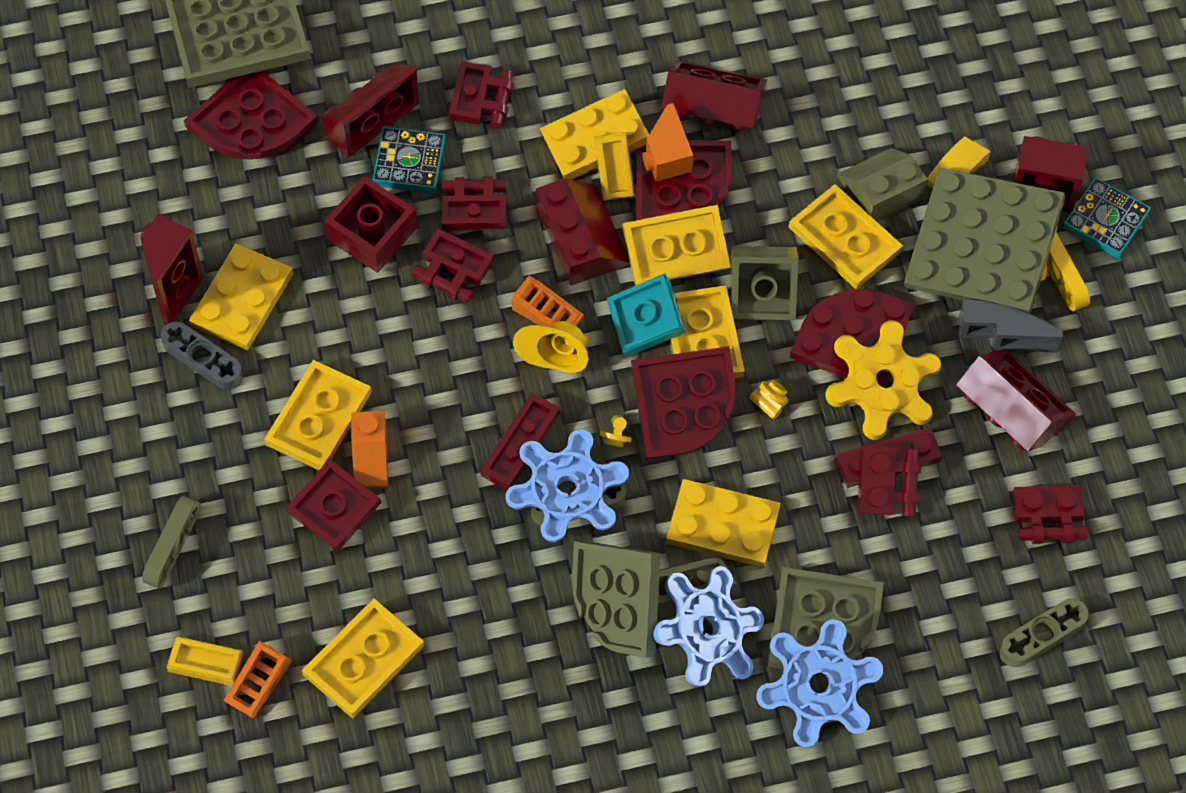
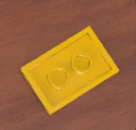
M626 89L540 128L542 136L564 179H574L598 167L594 136L626 132L629 153L647 145V138L649 136Z
M836 184L789 221V228L855 289L862 286L902 252L903 245Z
M718 205L622 224L635 286L664 273L672 281L731 268Z
M235 243L189 319L190 326L248 351L293 276V267Z
M726 285L674 293L686 333L670 339L672 353L678 354L729 346L734 378L744 377L745 369Z
M313 360L264 439L265 445L320 470L329 459L333 458L351 428V412L361 411L372 393L371 386Z
M683 479L667 534L666 544L764 568L781 503Z
M373 599L302 669V674L353 719L424 647V641L377 600Z

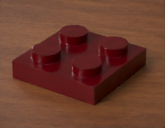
M329 459L285 509L290 516L338 552L382 502L376 494Z

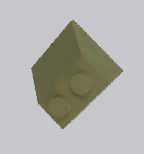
M893 148L837 173V178L851 199L875 221H879L923 200L928 182L927 177L911 155Z
M731 246L730 293L733 319L796 320L799 259L796 247Z

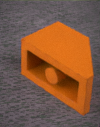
M673 103L668 104L647 138L646 152L642 153L645 168L647 171L652 170L656 182L690 173L693 168L694 155Z
M385 411L351 412L354 478L368 489H388Z

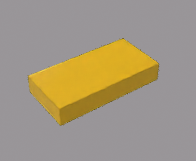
M620 132L594 136L602 199L605 201L635 196L627 133Z
M176 636L167 670L175 674L232 686L238 677L244 653L242 650Z

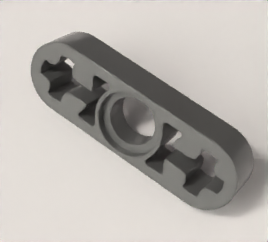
M171 322L162 329L161 340L166 352L221 389L231 390L240 385L243 379L241 364L236 358L184 323ZM181 334L183 342L186 345H188L187 349H185V345L178 340H175L172 343L170 337L172 335L178 337ZM205 349L211 353V356L205 362H197L193 359L194 353ZM217 361L219 367L227 372L232 368L234 375L232 377L230 375L222 377L221 370L215 366Z

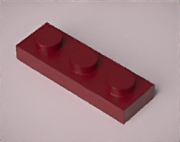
M531 392L480 470L481 477L506 490L513 486L527 465L520 458L519 451L521 446L528 441L541 443L560 414V407Z
M931 428L867 445L897 448V462H905L906 449L919 450L918 463H922V467L939 463L942 460L941 451ZM861 447L837 454L836 461L847 488L859 485Z

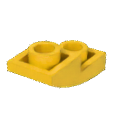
M964 136L933 169L927 178V185L933 188L939 167L973 174L988 161L991 151Z

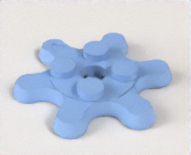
M579 429L572 432L569 436L567 447L559 453L548 452L536 441L524 443L519 451L522 461L531 467L532 477L524 484L511 486L505 494L506 502L516 510L527 507L541 509L545 516L544 522L541 525V534L549 542L555 543L564 538L568 523L576 519L588 520L595 528L602 531L611 528L616 520L615 512L604 503L602 495L608 488L624 484L628 480L629 470L624 463L618 461L605 465L595 463L590 457L593 437L586 430ZM564 481H571L576 484L577 488L571 495H568V493L561 492L558 486Z
M722 566L716 567L710 572L706 588L704 589L693 587L688 578L682 573L670 575L665 583V591L675 603L676 616L672 620L659 622L653 632L657 643L664 646L678 644L685 650L688 658L685 672L686 680L691 685L698 687L704 686L710 681L712 667L716 663L724 665L735 678L746 679L750 677L753 673V662L742 648V638L747 632L760 630L764 624L763 614L758 608L752 606L739 608L732 602L730 598V589L733 584L732 574L727 568ZM703 618L711 622L713 626L712 635L702 633L704 631Z
M831 619L826 621L821 627L819 640L812 646L804 647L799 645L793 636L784 632L773 636L770 642V649L781 660L784 671L778 681L762 685L757 691L756 699L758 704L765 709H774L784 705L794 710L797 722L793 730V737L797 744L803 747L812 746L817 742L820 728L828 720L835 719L840 721L848 731L855 734L864 732L869 726V715L858 705L856 693L863 684L878 681L882 677L883 666L874 657L851 660L845 655L843 642L847 630L845 625L839 620ZM816 673H823L828 678L829 684L824 692L816 693L810 687L809 680Z

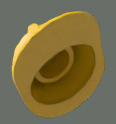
M559 321L551 324L549 327L529 325L521 328L514 335V350L521 359L529 364L573 374L581 372L586 368L589 360L586 350L588 336L570 322Z

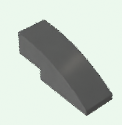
M963 299L959 313L960 338H991L993 350L1058 352L1063 338V331L1050 323L1009 306Z

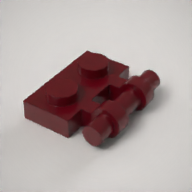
M461 61L450 106L449 120L480 125L482 114L489 115L491 117L490 127L500 129L503 120L507 118L509 110L506 104L508 96L512 95L513 73L509 70H502L500 78L491 77L492 66ZM488 91L496 93L495 101L486 100Z
M455 177V180H442V193H455V196H442V230L506 229V195H493L496 192H506V180H493V177H483V180H465L464 177ZM465 193H483V195H465Z
M437 229L422 252V259L429 262V266L426 269L416 264L411 276L421 280V284L428 288L435 287L446 292V296L455 301L460 299L469 303L474 295V291L465 288L464 285L469 281L479 286L494 263V255ZM444 269L454 274L455 277L451 281L440 276L439 273Z
M861 446L857 513L893 515V505L896 502L903 503L902 516L915 517L916 504H919L920 493H917L918 474H921L922 463H918V449H906L905 462H897V448ZM895 472L904 473L903 492H894Z
M1081 485L1014 487L1012 496L1015 522L1029 523V527L1018 528V541H1031L1032 544H1043L1044 540H1061L1062 543H1073L1076 539H1087V527L1074 526L1072 521H1083L1085 516ZM1042 522H1059V526L1043 527Z

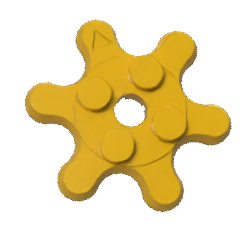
M895 320L886 321L881 326L879 341L873 346H862L851 335L840 336L834 344L835 353L847 363L849 373L844 381L833 383L826 389V400L833 407H842L849 403L861 406L865 413L863 432L871 440H879L886 435L888 420L894 414H905L916 425L927 424L933 417L932 407L920 397L918 387L923 379L934 377L940 372L941 360L933 353H925L918 357L906 354L902 347L904 328ZM879 371L891 373L893 379L891 387L883 388L877 383L876 376Z

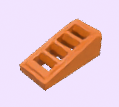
M531 276L526 278L512 297V310L540 326L549 327L551 324L559 322L564 314L569 316L566 321L576 326L584 318V314ZM531 295H533L534 297L528 303L527 300ZM541 301H544L545 305L540 311L536 309ZM553 308L557 309L551 319L547 317Z
M259 641L223 701L254 719L285 674L292 659ZM264 656L277 663L274 669L261 662ZM256 668L269 675L266 681L253 674ZM248 679L262 687L259 693L245 685ZM240 691L255 699L252 705L237 697Z

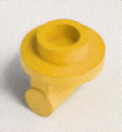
M771 380L770 383L762 381L759 387L749 396V399L773 420L781 414L783 407L789 401L785 396L787 390L774 380Z
M618 414L614 415L611 419L612 430H600L599 433L600 436L605 437V444L624 447L625 442H632L631 436L622 434L627 422L623 416Z

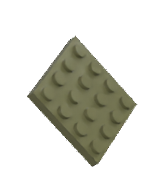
M165 0L188 88L311 59L310 50L294 0Z
M939 167L904 280L905 288L958 300H977L1001 304L1031 314L1064 204L1065 194L1063 192Z

